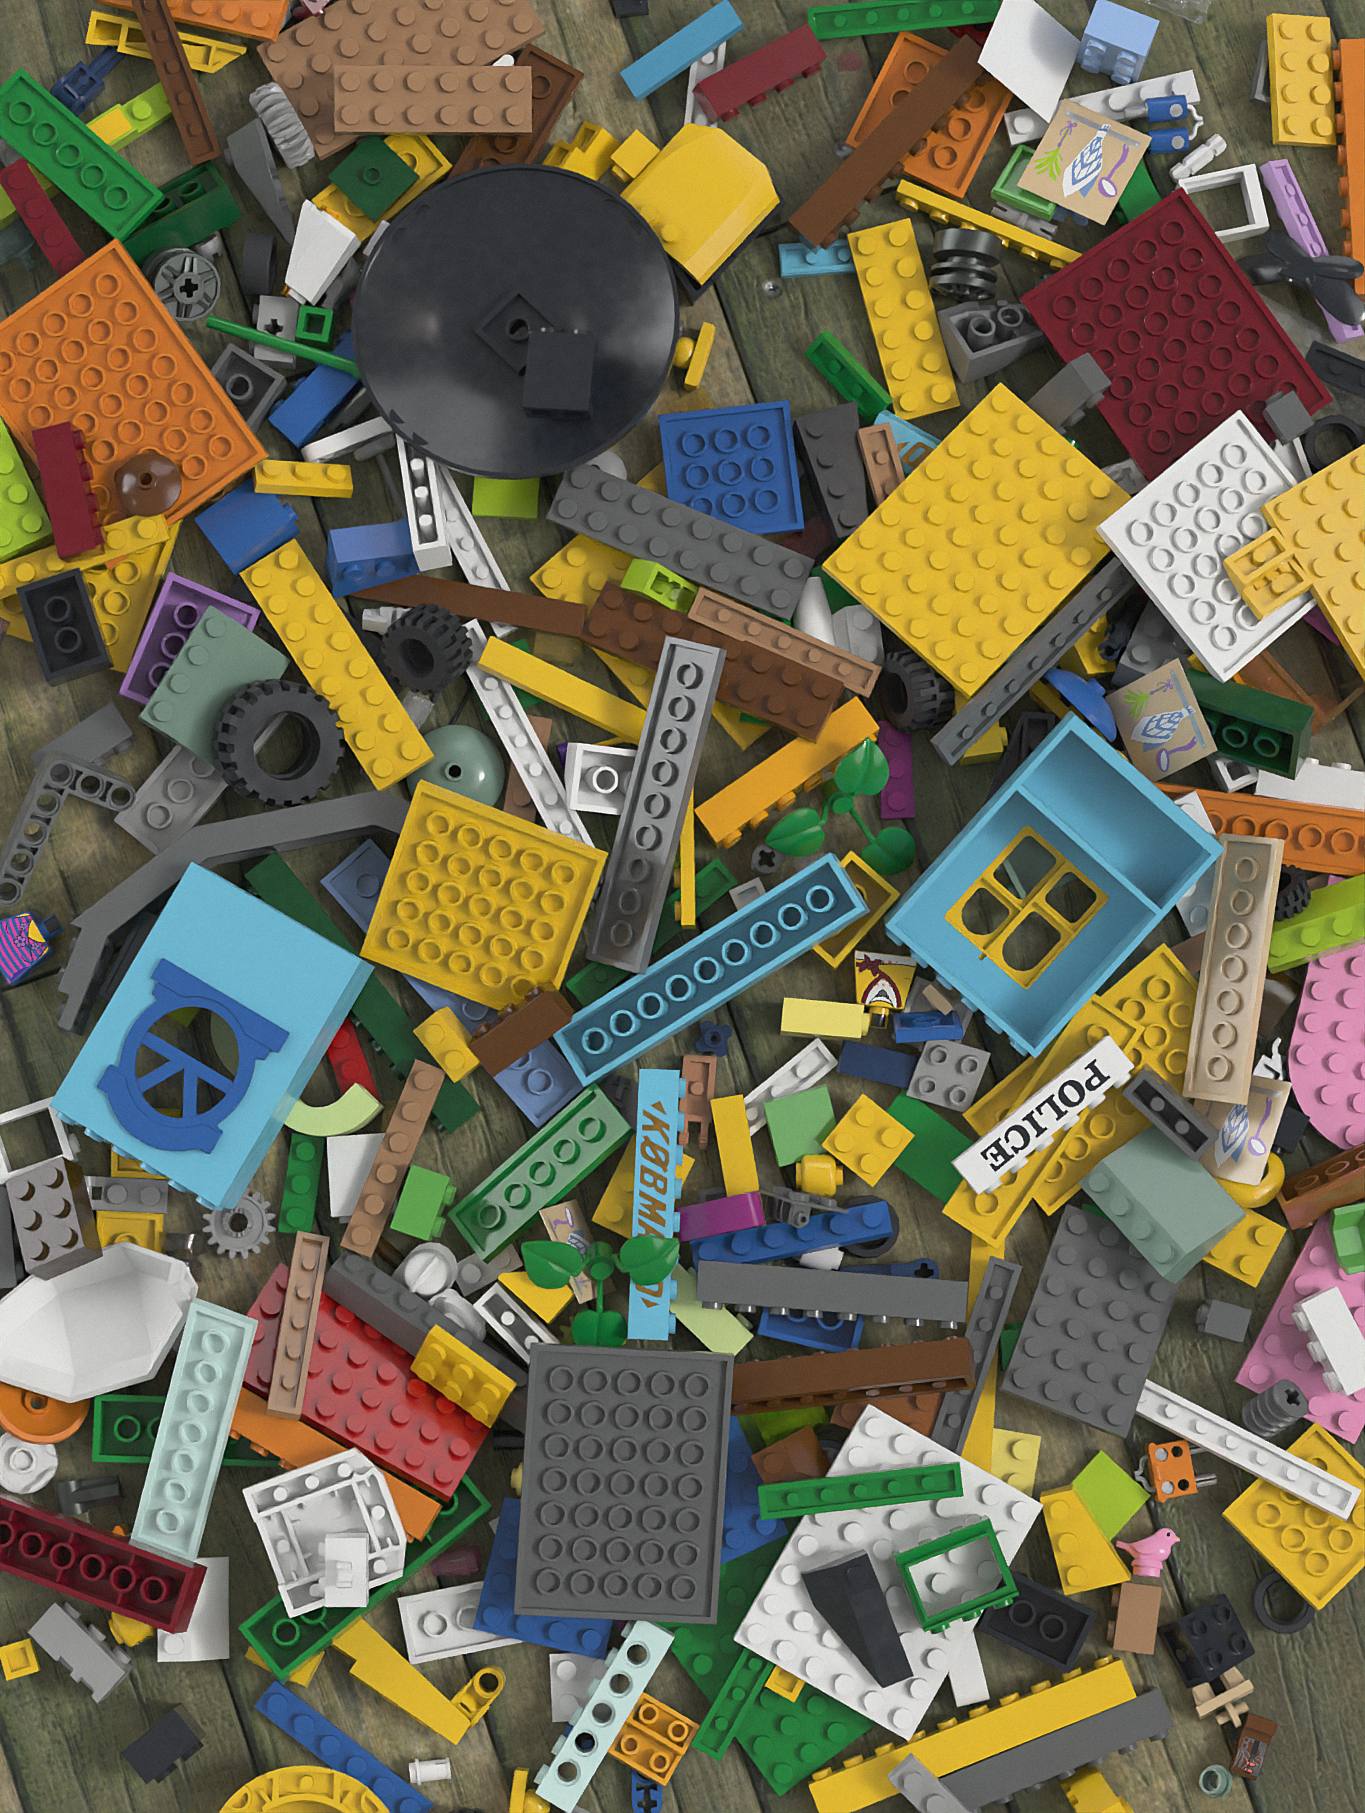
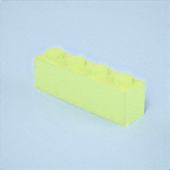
M679 1263L678 1266H674L671 1271V1279L677 1280V1299L670 1300L669 1310L672 1313H676V1317L712 1352L733 1353L735 1356L754 1336L749 1332L754 1326L740 1313L734 1317L726 1309L728 1304L722 1303V1310L702 1308V1302L696 1301L697 1274L695 1269L690 1267L686 1271Z

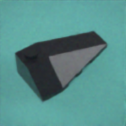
M864 1549L801 1574L813 1606L882 1689L914 1676L868 1553Z

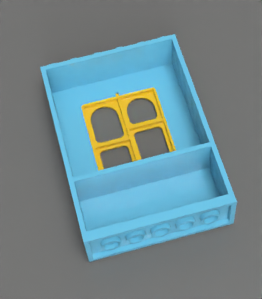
M1070 710L884 916L886 935L899 946L903 943L911 948L909 950L912 953L911 957L922 967L926 968L930 965L936 970L934 973L937 975L935 978L948 990H951L953 987L959 990L960 1000L973 1012L980 1009L985 1013V1022L998 1034H1001L1004 1030L1009 1035L1010 1044L1019 1053L1026 1056L1029 1052L1036 1058L1221 855L1225 848ZM1032 836L1054 855L1056 863L1024 899H1018L994 878L993 873L1023 838ZM1067 872L1074 873L1097 895L1095 902L1074 923L1068 922L1045 901L1046 894ZM979 888L987 889L1009 909V915L1002 924L992 933L978 935L969 931L963 924L961 917L962 908ZM1035 911L1061 933V939L1035 967L1026 971L1015 970L1004 961L1002 954L1003 944L1030 912Z

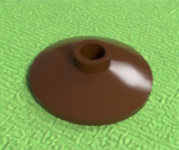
M142 453L132 457L122 466L116 479V492L122 505L128 511L144 517L157 516L168 511L178 500L182 489V479L177 466L169 458L158 453ZM144 477H152V482L150 484H141V481Z

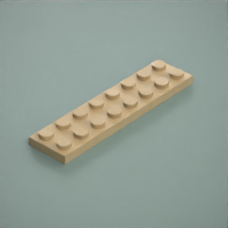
M1220 833L1219 843L1225 850L1216 859L1182 1096L1247 1105L1285 840Z

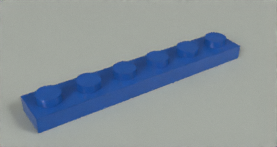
M881 1201L847 1208L846 1210H849L848 1214L833 1211L809 1216L808 1224L802 1228H796L779 1222L692 1240L690 1244L696 1274L698 1276L699 1260L754 1265L894 1236L887 1202Z
M275 1679L255 1705L256 1709L331 1768L345 1773L367 1786L379 1797L390 1813H428L435 1804L284 1684L282 1685L277 1679Z

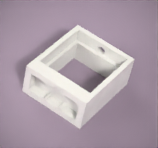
M1255 164L1179 179L1175 191L1182 186L1187 194L1240 183L1250 225L1215 232L1222 243L1263 235L1269 228Z
M54 1096L0 1114V1125L49 1109L63 1154L12 1172L0 1136V1186L4 1187L6 1186L5 1181L62 1156L72 1162L79 1161L76 1153L81 1152L76 1134L69 1133L66 1122L56 1117L58 1110L49 1106Z

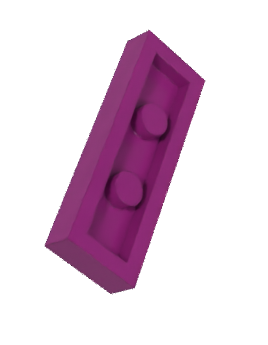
M877 721V725L880 728L877 736L878 747L883 752L889 767L887 784L880 791L881 820L914 819L911 733H900L899 730H895L892 727L891 722Z

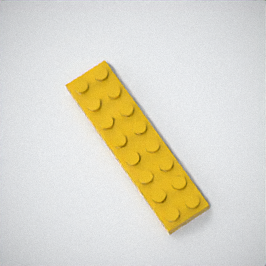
M295 538L239 573L311 687L316 690L317 694L323 695L330 702L328 706L330 709L337 711L340 720L335 723L336 726L344 729L345 740L378 791L383 792L435 759L434 754Z
M1094 993L1067 1023L1004 1118L1103 1037L1110 1036L1127 1057L1146 1028ZM1086 1106L1077 1114L1080 1120L1066 1131L1059 1128L1051 1135L1054 1141L1039 1153L1034 1149L1026 1155L1025 1158L1028 1162L1017 1172L1012 1174L1008 1170L999 1178L1002 1184L990 1194L986 1195L984 1191L976 1194L963 1179L941 1212L998 1250L1091 1110Z

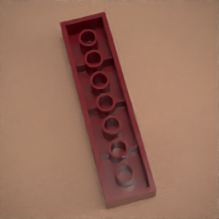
M0 1491V1570L171 1634L187 1632L208 1567Z

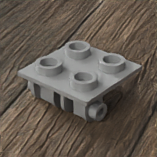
M951 1040L920 1041L918 1051L922 1053L906 1095L963 1113L971 1107L991 1053Z

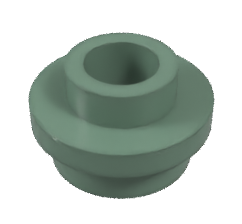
M1211 1765L1201 1773L1199 1784L1202 1791L1208 1797L1222 1799L1231 1790L1232 1776L1226 1767ZM1219 1777V1784H1218V1787H1217L1216 1781H1217V1778Z

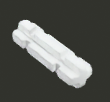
M1219 134L1213 135L1207 140L1206 145H1200L1186 156L1182 164L1177 163L1172 167L1169 175L1177 184L1179 179L1189 178V174H1195L1213 160V155L1218 156L1227 146L1223 138Z

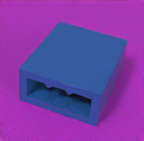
M253 477L194 518L203 534L236 578L240 577V572L279 549L301 533L294 523L299 519L288 503L282 506L277 500L282 495L255 493Z

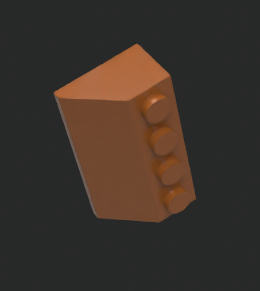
M1365 1142L1284 1179L1276 1198L1292 1230L1296 1228L1304 1229L1313 1225L1317 1218L1326 1214L1331 1215L1332 1209L1346 1207L1358 1199L1360 1201L1365 1200Z

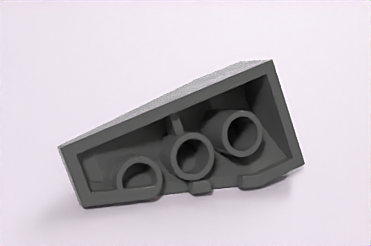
M1007 300L996 301V305H978V302H965L938 312V320L948 361L963 384L991 375L1049 343L1022 303L1008 304Z

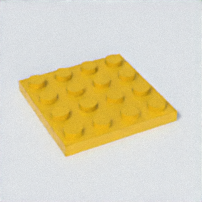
M1316 1421L1286 1451L1361 1490L1346 1522L1261 1478H1258L1222 1513V1516L1319 1612L1365 1566V1469Z

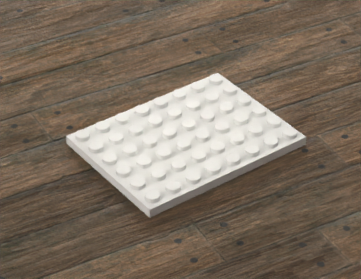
M867 1403L825 1477L959 1461L964 1496L803 1515L735 1633L733 1640L909 1741L979 1617L963 1622L962 1618L949 1623V1629L937 1634H931L930 1631L924 1633L919 1625L892 1552L899 1550L901 1553L919 1546L918 1542L928 1538L934 1540L949 1534V1530L955 1527H966L981 1521L979 1517L987 1515L991 1520L1006 1563L1009 1566L1043 1504ZM987 1536L908 1567L927 1617L994 1591L1002 1579V1574ZM861 1549L868 1553L914 1675L883 1689L813 1606L801 1576L804 1572Z

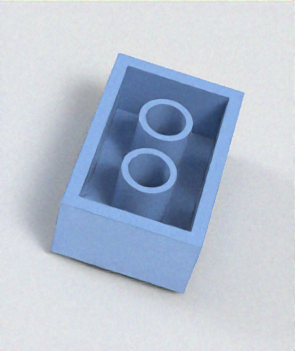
M1097 0L1084 31L1076 62L1081 64V68L1088 72L1099 73L1100 71L1110 75L1111 79L1119 84L1129 85V83H1137L1160 21L1107 0Z

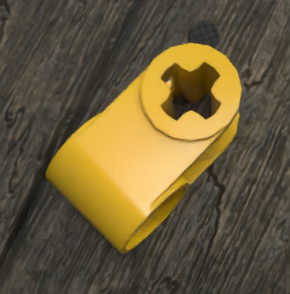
M489 1664L479 1669L468 1684L464 1685L450 1701L470 1720V1726L468 1727L470 1730L489 1709V1705L499 1695L505 1685V1674L496 1665ZM485 1673L494 1674L498 1679V1687L493 1690L484 1688L481 1684V1676Z

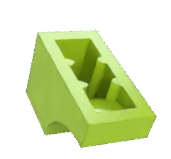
M633 558L620 586L628 592L686 615L689 614L700 589L659 563L639 558Z

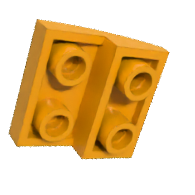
M642 1692L606 1754L660 1786L665 1787L700 1725Z

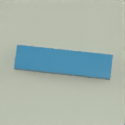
M723 0L620 72L634 97L640 101L744 29L745 25L729 0Z

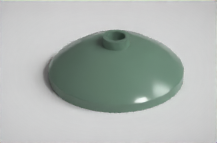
M447 725L426 734L423 739L434 754L435 759L406 776L412 798L418 782L422 779L493 807L500 797L504 786L505 770L501 754L491 739L479 730L463 725ZM453 766L461 769V775L457 778H452L449 775V769Z

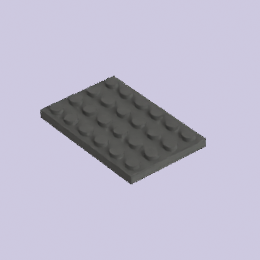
M1066 1204L1059 1219L999 1391L1124 1440L1127 1437L1181 1280L1174 1284L1163 1278L1113 1222Z

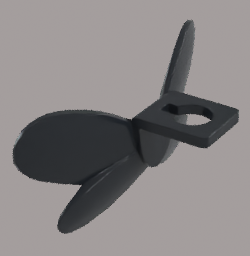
M1269 230L1262 236L1263 244L1269 252L1246 256L1236 261L1252 286L1268 285L1282 281L1312 292L1323 308L1345 325L1357 326L1365 319V306L1362 300L1345 281L1356 279L1364 273L1363 264L1353 258L1339 255L1309 258L1293 238L1281 231Z

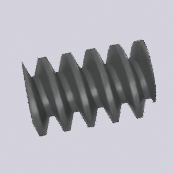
M1280 1380L1244 1404L1241 1427L1267 1441L1308 1413L1307 1399L1294 1382Z

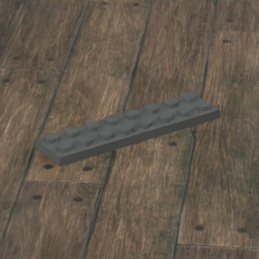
M586 463L566 471L546 517L547 521L635 558L657 562L682 578L787 622H790L815 560Z

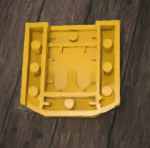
M686 123L620 194L647 221L659 238L666 254L674 259L680 268L701 285L705 283L780 202L770 173L762 162L723 130L692 123Z

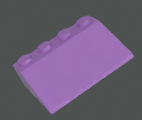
M169 572L165 576L116 696L145 707L209 605L231 617L251 632L261 611Z

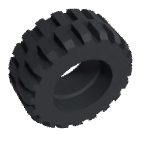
M266 679L264 683L256 681L248 684V690L239 689L234 693L232 697L235 701L232 704L225 703L220 710L225 714L222 722L216 720L213 730L219 731L218 739H212V749L218 751V756L214 758L216 767L223 770L224 773L221 777L228 785L233 786L234 791L241 796L275 808L300 806L302 800L310 802L317 798L316 791L318 789L326 791L331 785V782L328 780L331 774L337 775L341 766L336 765L338 756L344 757L345 747L339 746V739L345 738L344 729L336 726L335 723L340 720V717L336 710L328 707L330 702L323 695L317 694L316 690L308 686L279 679ZM278 712L291 714L299 722L303 733V746L298 759L289 769L279 774H271L262 770L257 764L253 749L254 738L258 728L268 717Z

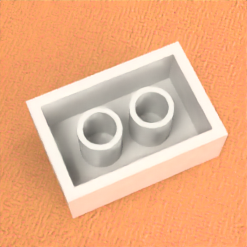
M1327 1287L1293 1304L1295 1312L1291 1314L1292 1319L1300 1332L1303 1330L1306 1332L1310 1343L1306 1345L1313 1360L1322 1363L1326 1371L1322 1374V1377L1329 1391H1335L1337 1395L1349 1396L1364 1388L1365 1340L1338 1287Z

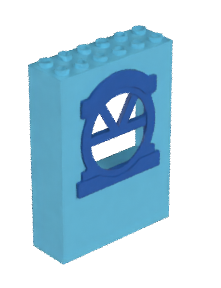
M191 862L49 1106L58 1110L56 1117L72 1126L75 1124L79 1127H86L84 1134L98 1142L104 1141L108 1144H114L112 1150L122 1157L132 1158L136 1161L138 1159L141 1160L140 1167L155 1176L169 1177L168 1184L183 1193L186 1191L191 1194L196 1193L198 1195L196 1201L211 1210L215 1208L219 1211H222L223 1208L234 1209L375 967L211 870ZM184 1007H202L217 1013L230 1025L238 1043L239 1066L234 1082L150 1033L148 1030L164 1015ZM141 1044L171 1060L140 1079L136 1077V1057ZM184 1069L183 1117L173 1118L159 1113L147 1103L143 1093ZM197 1076L223 1091L226 1095L215 1107L201 1115L197 1114Z

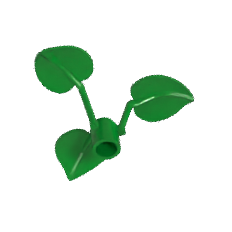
M868 737L839 762L834 772V778L827 780L823 784L822 795L825 800L820 803L822 807L820 819L817 811L813 808L804 807L796 809L778 821L764 839L768 846L788 856H808L815 852L824 841L825 834L821 826L825 825L828 809L836 814H845L847 812L851 814L864 835L871 842L862 849L861 859L879 875H895L908 869L914 863L916 848L915 841L909 831L899 826L887 827L880 831L875 838L853 807V797L859 796L860 792L865 795L879 793L887 784L889 778V767L883 752Z
M653 1235L633 1237L622 1246L620 1260L618 1254H613L612 1247L605 1242L591 1244L587 1252L583 1254V1260L582 1255L575 1247L557 1241L539 1240L524 1242L521 1244V1250L528 1277L535 1285L544 1289L564 1287L568 1284L570 1275L578 1277L587 1265L588 1273L596 1278V1311L581 1310L576 1314L571 1327L573 1340L576 1345L620 1347L627 1338L628 1325L626 1319L620 1313L613 1310L603 1311V1279L612 1274L615 1264L623 1273L630 1271L631 1280L637 1285L648 1286L663 1281L676 1264L679 1253L678 1238H663Z

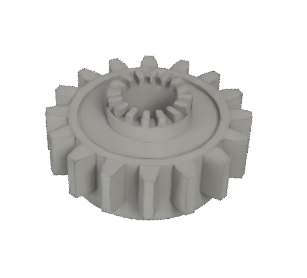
M248 1187L234 1209L223 1208L222 1211L214 1208L212 1214H203V1218L210 1221V1225L203 1228V1232L212 1233L213 1235L209 1239L208 1244L219 1243L220 1246L217 1253L221 1255L227 1249L230 1250V1259H235L238 1252H241L244 1259H249L250 1250L257 1254L262 1253L259 1245L261 1243L270 1245L271 1241L266 1236L268 1232H276V1228L270 1226V1220L275 1219L276 1214L267 1213V1209L271 1206L270 1201L259 1202L262 1194L258 1191L250 1197ZM237 1214H244L248 1220L247 1228L237 1233L232 1228V1219Z

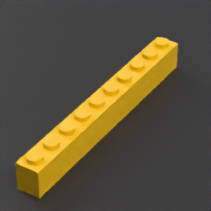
M1111 1654L1093 1661L1095 1667L1082 1671L1080 1667L1073 1668L1069 1674L1066 1672L1062 1673V1680L1052 1684L1049 1679L1030 1686L1032 1692L1023 1696H1019L1018 1692L1011 1693L1000 1698L1001 1704L988 1709L987 1704L981 1705L968 1711L970 1716L957 1722L956 1717H952L937 1724L938 1730L928 1734L925 1733L924 1729L916 1731L909 1741L907 1740V1742L898 1746H894L893 1742L879 1746L874 1749L876 1755L863 1759L862 1754L843 1761L845 1767L833 1772L831 1767L819 1770L812 1774L813 1780L808 1781V1786L819 1813H851L901 1793L888 1780L887 1775L910 1753L915 1755L938 1778L1137 1698L1122 1659L1119 1657L1113 1659Z

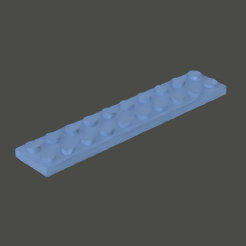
M370 838L320 881L366 934L391 861ZM400 972L435 1012L448 1006L470 1034L482 1022L487 1021L490 1024L499 1017L497 1015L499 1010ZM548 1039L493 1077L537 1129L586 1088L582 1085L572 1066Z

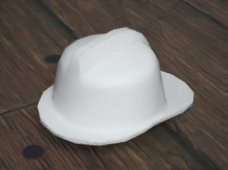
M428 1242L412 1250L391 1278L428 1303L434 1295L443 1293L445 1289L452 1286L457 1277L458 1265L455 1256L449 1248L440 1243Z

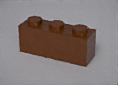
M548 981L543 986L539 983L532 986L523 995L525 999L516 1005L513 1002L507 1004L498 1012L497 1015L499 1017L490 1024L484 1021L471 1032L473 1036L468 1048L492 1077H495L572 1021L574 1009L551 981Z

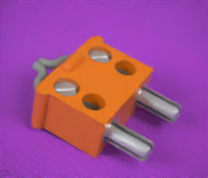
M1186 1439L1161 1444L1146 1443L1144 1447L1145 1455L1140 1459L1139 1469L1134 1472L1135 1480L1141 1481L1147 1491L1153 1492L1156 1502L1164 1503L1167 1498L1198 1493V1487L1217 1483V1479L1196 1483L1199 1480L1216 1477L1215 1473L1194 1476L1191 1454L1206 1452L1207 1450L1203 1448L1189 1450V1448L1197 1447V1445L1188 1443ZM1174 1446L1178 1449V1454L1175 1457L1171 1453ZM1145 1461H1147L1152 1487L1148 1485L1144 1477L1139 1476L1144 1470ZM1180 1480L1184 1481V1488L1182 1490L1178 1487Z

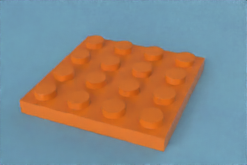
M907 31L900 32L845 142V147L855 150L949 51ZM994 76L982 88L977 85L969 93L972 98L963 109L958 111L955 108L947 116L950 121L940 133L935 134L932 132L925 139L927 145L918 156L914 158L910 155L903 163L905 168L901 172L902 174L962 201L1014 96V93Z

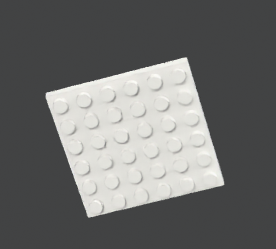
M1241 410L1230 416L1095 528L1211 675L1221 683H1225L1317 604L1308 590L1260 622L1237 591L1223 565V561L1272 529L1259 508L1299 484Z

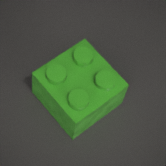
M411 1165L390 1228L428 1242H433L434 1237L440 1238L446 1219L441 1217L445 1205L451 1207L457 1190L455 1186H452L454 1180L439 1173Z

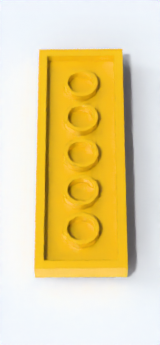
M910 218L847 234L849 249L887 390L894 399L891 403L894 414L905 421H911L960 408L961 405L931 294L928 290V283Z

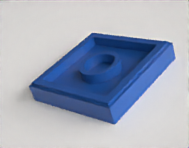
M951 1010L946 1016L941 1011L897 1013L891 1015L896 1043L963 1039V1027L956 1010Z

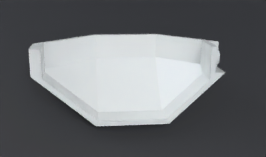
M126 1241L103 1247V1257L48 1281H44L31 1274L0 1300V1381L67 1403H73L154 1379L187 1320L190 1304L197 1295L198 1285L183 1261Z

